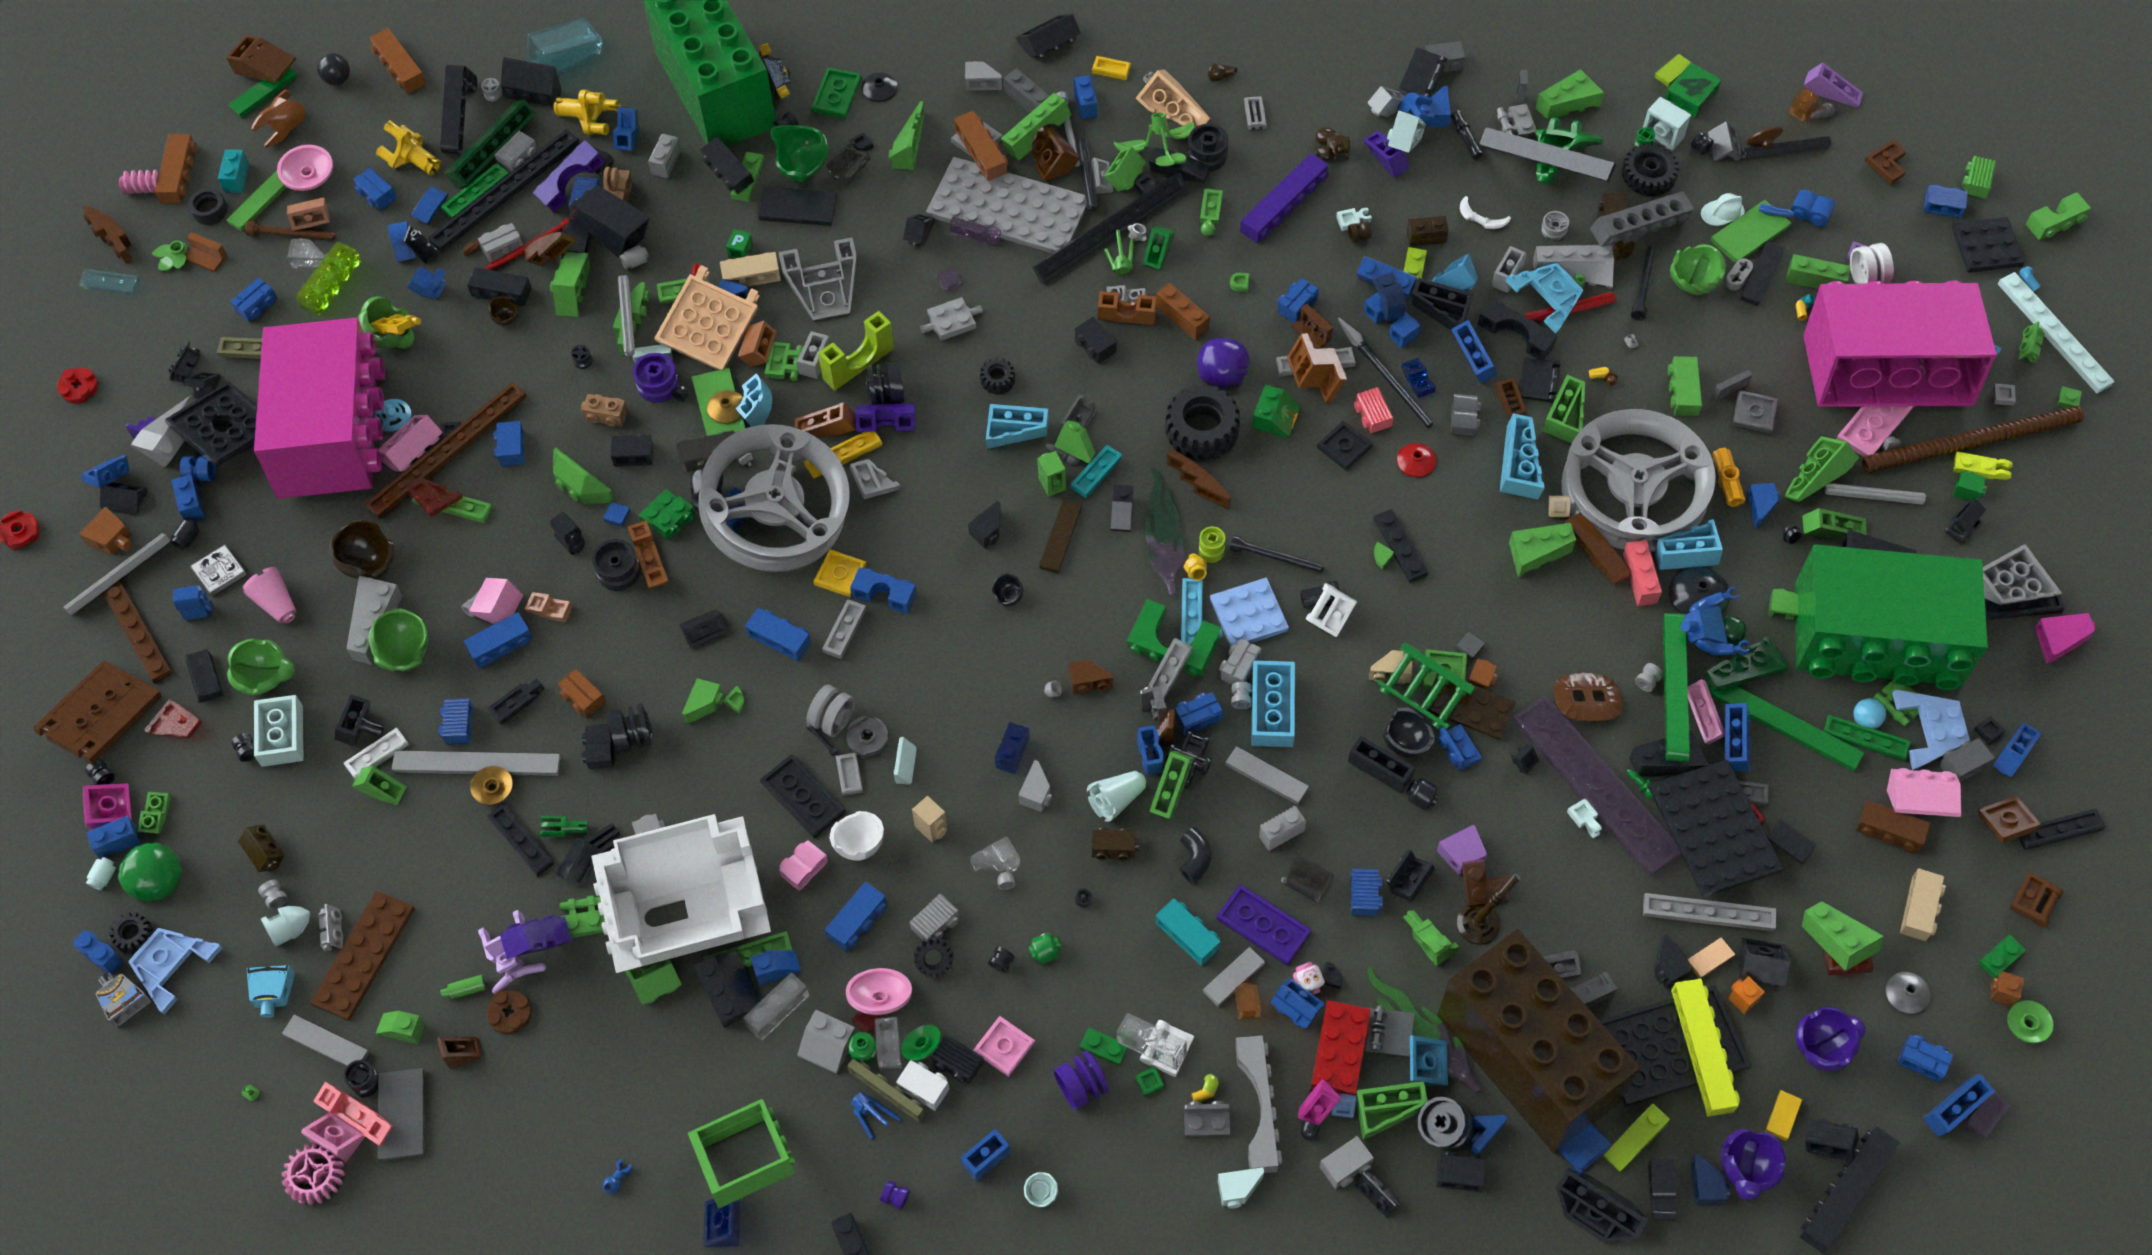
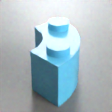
M756 373L742 385L744 397L736 408L751 427L764 425L772 407L771 391Z

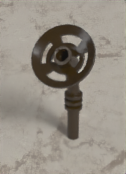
M1514 873L1500 889H1496L1492 896L1488 898L1489 901L1486 905H1467L1459 912L1457 929L1465 940L1473 944H1486L1498 935L1500 920L1493 909L1506 899V894L1520 880L1517 874ZM1473 908L1476 909V910L1471 911V912L1467 915V917H1464V915H1465V913H1466L1467 911H1469V910H1471V909H1473ZM1491 914L1494 920H1490L1488 915ZM1468 924L1475 931L1474 936L1470 935L1463 925ZM1491 927L1494 928L1489 935L1482 937V934L1487 933Z

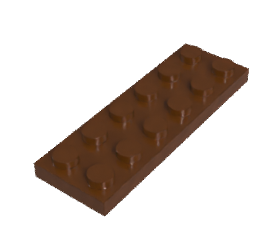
M376 890L311 999L310 1004L350 1022L413 914L414 906Z

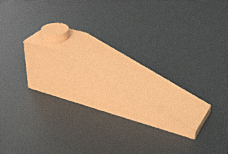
M1157 70L1136 97L1147 110L1153 113H1165L1167 119H1171L1183 126L1193 121L1195 128L1196 126L1207 124L1211 119L1166 70Z

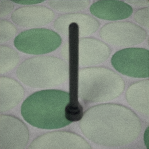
M1650 245L1647 249L1637 304L1632 307L1631 317L1635 320H1644L1647 315L1645 299L1655 253L1653 245Z
M1237 535L1233 536L1230 545L1231 551L1246 550L1317 572L1324 571L1322 564L1247 543L1242 537Z

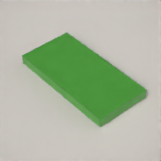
M1766 200L1760 202L1710 239L1735 264L1739 259L1747 258L1764 246L1767 241H1771L1791 226V222L1784 216L1768 215L1759 211L1761 204L1770 205Z
M729 368L692 376L708 442L728 438L734 433L745 429L742 417L736 422L721 424L712 420L707 411L708 402L713 395L725 390L735 391Z

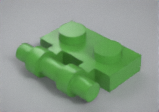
M773 342L766 364L765 377L785 379V374L790 373V380L797 381L800 375L797 360L803 346L798 345L796 350H791L790 343ZM793 359V364H788V360Z
M1892 680L1882 690L1887 697H1883L1878 692L1873 699L1880 701L1886 711L1893 716L1892 719L1896 722L1899 721L1905 727L1910 722L1905 715L1908 714L1914 719L1919 715L1918 708L1896 710V707L1891 704L1894 701L1892 692L1895 690L1915 692L1909 686L1894 684Z
M594 895L587 896L586 899L580 900L573 898L568 899V902L560 903L561 911L569 910V915L564 916L571 938L604 933L602 928V922H605L604 915H600L599 910H596V906L601 902L600 896L594 897ZM588 907L589 912L577 913L578 908Z

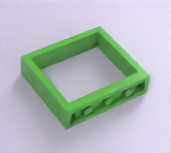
M763 1099L688 1132L718 1209L795 1174L792 1164L796 1162L791 1151H785V1149L789 1148L784 1135L779 1137L778 1134L782 1133L777 1120L772 1121V1119L776 1118L771 1107L766 1108ZM765 1121L781 1159L723 1186H719L704 1148Z

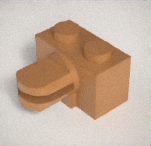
M606 167L603 176V188L628 203L633 183L630 171Z

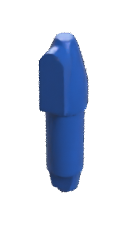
M1761 204L1759 207L1760 212L1768 215L1795 216L1794 211L1776 208L1773 205Z

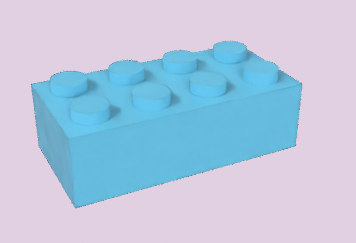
M1253 661L1251 746L1293 747L1295 736V662Z

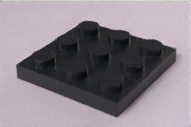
M2008 217L1953 223L1951 228L1968 273L2022 267L2025 261Z

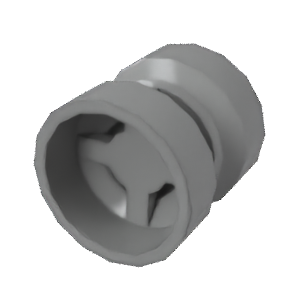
M1648 663L1643 668V673L1636 677L1635 683L1640 689L1652 692L1656 687V682H1659L1664 676L1663 671L1655 664Z
M1248 682L1233 683L1232 693L1234 696L1231 698L1232 707L1236 709L1250 708L1252 706V698L1250 697L1252 685Z
M269 880L258 889L260 896L266 899L265 903L271 910L280 908L288 900L285 892L280 890L281 886L277 880Z

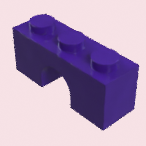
M915 403L857 405L856 407L857 432H876V429L883 425L894 426L895 431L915 430Z

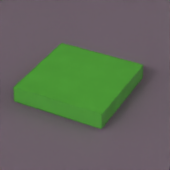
M1426 649L1425 655L1465 680L1466 653ZM1431 671V673L1426 675L1423 680V689H1431L1437 673Z

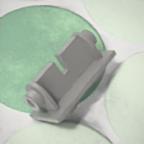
M325 904V908L321 909L318 914L320 929H326V931L320 933V946L323 948V951H330L333 946L342 949L343 933L340 909Z

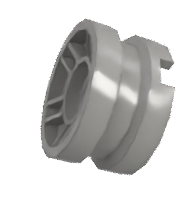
M1560 211L1547 213L1543 218L1541 226L1542 235L1545 238H1551L1552 241L1563 239L1569 227L1568 217Z

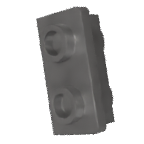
M1148 686L1140 691L1142 712L1151 710L1154 721L1158 720L1160 724L1167 714L1160 686Z
M1195 1101L1185 1105V1138L1230 1137V1105L1222 1101H1214L1211 1104H1202Z

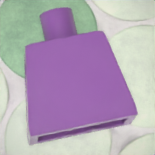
M1474 825L1440 841L1437 847V852L1458 875L1463 874L1462 862L1479 859L1485 861L1487 857L1486 850Z

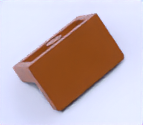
M192 232L187 236L191 248L185 255L186 261L215 272L227 257L223 246Z

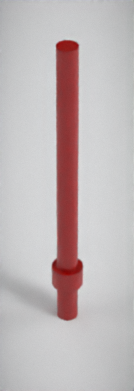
M569 219L562 220L558 226L484 268L494 271L525 253L524 249L538 238L547 234L562 232L564 225H568Z

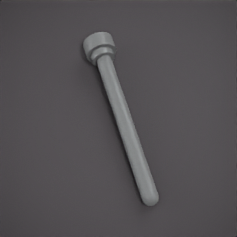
M1058 92V93H1056L1058 96H1060L1061 98L1065 99V100H1066V103H1067V105H1068V103H1069L1068 93H1066V92ZM1069 117L1063 122L1068 144L1078 154ZM1078 160L1077 164L1075 165L1076 167H1078V166L1080 165V161H1079V160Z

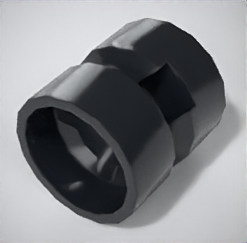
M355 1060L348 1064L344 1070L346 1084L360 1097L373 1095L378 1090V1074L373 1067L364 1060Z

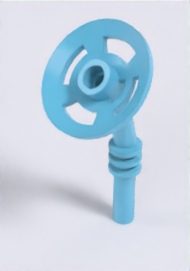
M389 399L384 401L383 410L375 411V417L379 415L383 422V432H396L411 419V409L402 400ZM400 404L405 408V413H403L402 408L399 406ZM398 418L402 420L398 424L390 426V422L396 421Z

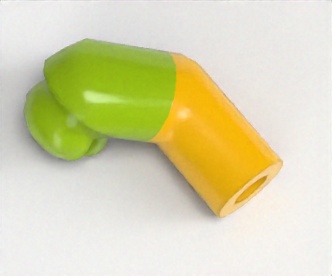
M1213 1074L1205 1076L1202 1090L1191 1094L1194 1102H1202L1215 1096L1219 1083Z

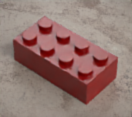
M1327 1000L1310 1092L1323 1079L1336 1093L1356 1095L1371 1009Z

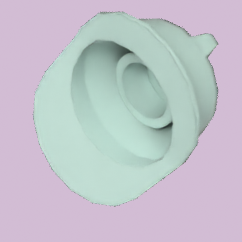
M1731 193L1721 195L1718 200L1704 205L1701 210L1702 219L1705 223L1712 226H1720L1735 221L1745 212L1742 205V197Z

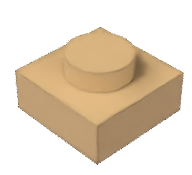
M1569 495L1549 496V517H1570Z

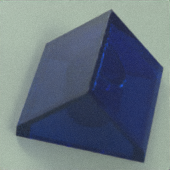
M714 1198L705 1201L703 1247L739 1246L740 1199L719 1209Z

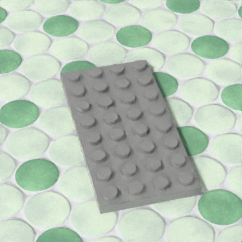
M953 157L926 210V216L1053 254L1073 240L1087 210L1086 196L1008 172L987 181L976 163Z

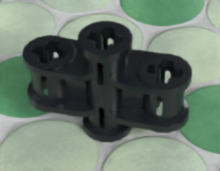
M1189 730L1182 749L1172 743L1166 757L1167 761L1170 752L1174 750L1194 757L1184 786L1185 789L1190 787L1196 770L1201 771L1203 775L1207 774L1212 761L1211 757H1202L1207 749L1210 737L1195 734L1193 730Z

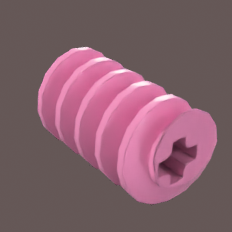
M135 170L131 171V176L128 171H124L123 176L119 178L121 192L123 194H134L135 192L137 194L142 192L145 194L149 192L155 193L159 176L158 171L153 170V175H151L150 170H146L144 175L143 171L139 170L138 176Z

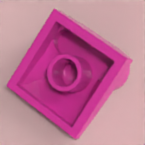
M128 784L83 786V807L86 827L93 830L127 815L131 819Z

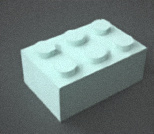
M296 695L254 701V757L261 767L303 761V705Z

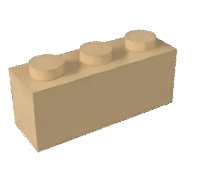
M775 252L720 261L722 278L725 281L746 287L781 281Z
M1917 869L1912 876L1900 934L1926 941L1930 935L1935 934L1937 929V923L1934 922L1935 916H1938L1941 910V904L1938 902L1939 898L1943 896L1946 887L1943 884L1944 876Z

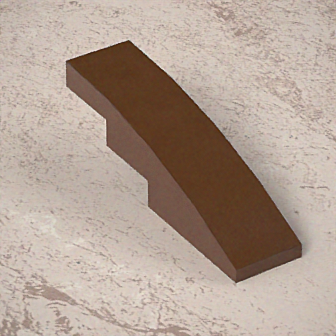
M1173 449L1167 454V465L1181 471L1180 479L1194 485L1195 494L1226 509L1230 508L1231 496L1216 479L1184 455Z
M1581 512L1564 521V524L1571 523L1574 535L1577 538V545L1589 555V561L1614 585L1631 576V572L1620 556Z

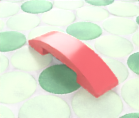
M328 1082L323 1084L313 1101L363 1132L364 1136L379 1146H382L393 1128V1125L377 1112Z

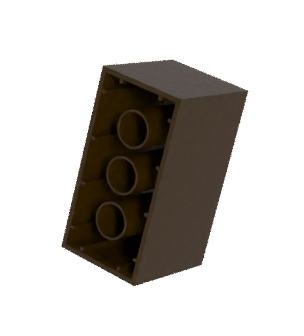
M1519 929L1512 932L1448 981L1437 1017L1553 1154L1589 1125L1595 1123L1621 1103L1640 1067Z

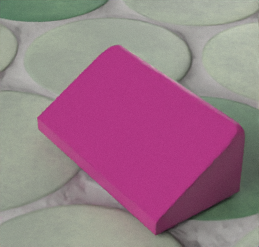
M1322 1079L1299 1107L1298 1118L1319 1126L1341 1097Z

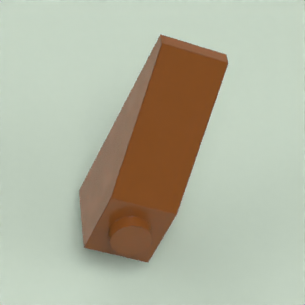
M840 403L796 418L795 428L813 436L842 435L856 430L855 412L846 404Z

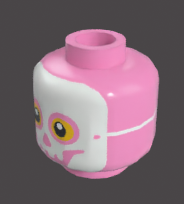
M1308 962L1296 967V972L1293 973L1294 981L1312 995L1321 992L1320 987L1324 985L1325 980L1318 965H1312V962Z

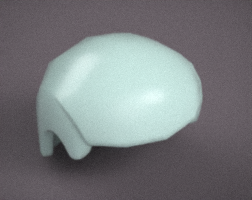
M1034 1173L1025 1182V1198L1031 1205L1036 1207L1049 1206L1058 1195V1184L1049 1173Z

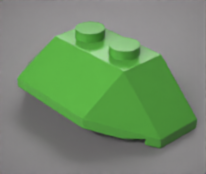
M557 447L554 449L553 474L556 480L555 484L562 491L565 489L573 500H579L584 505L611 503L615 500L610 488L560 451V449Z

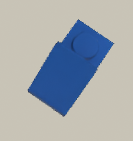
M1505 1115L1474 1116L1475 1128L1479 1132L1471 1140L1473 1145L1470 1152L1479 1156L1505 1125L1508 1119Z

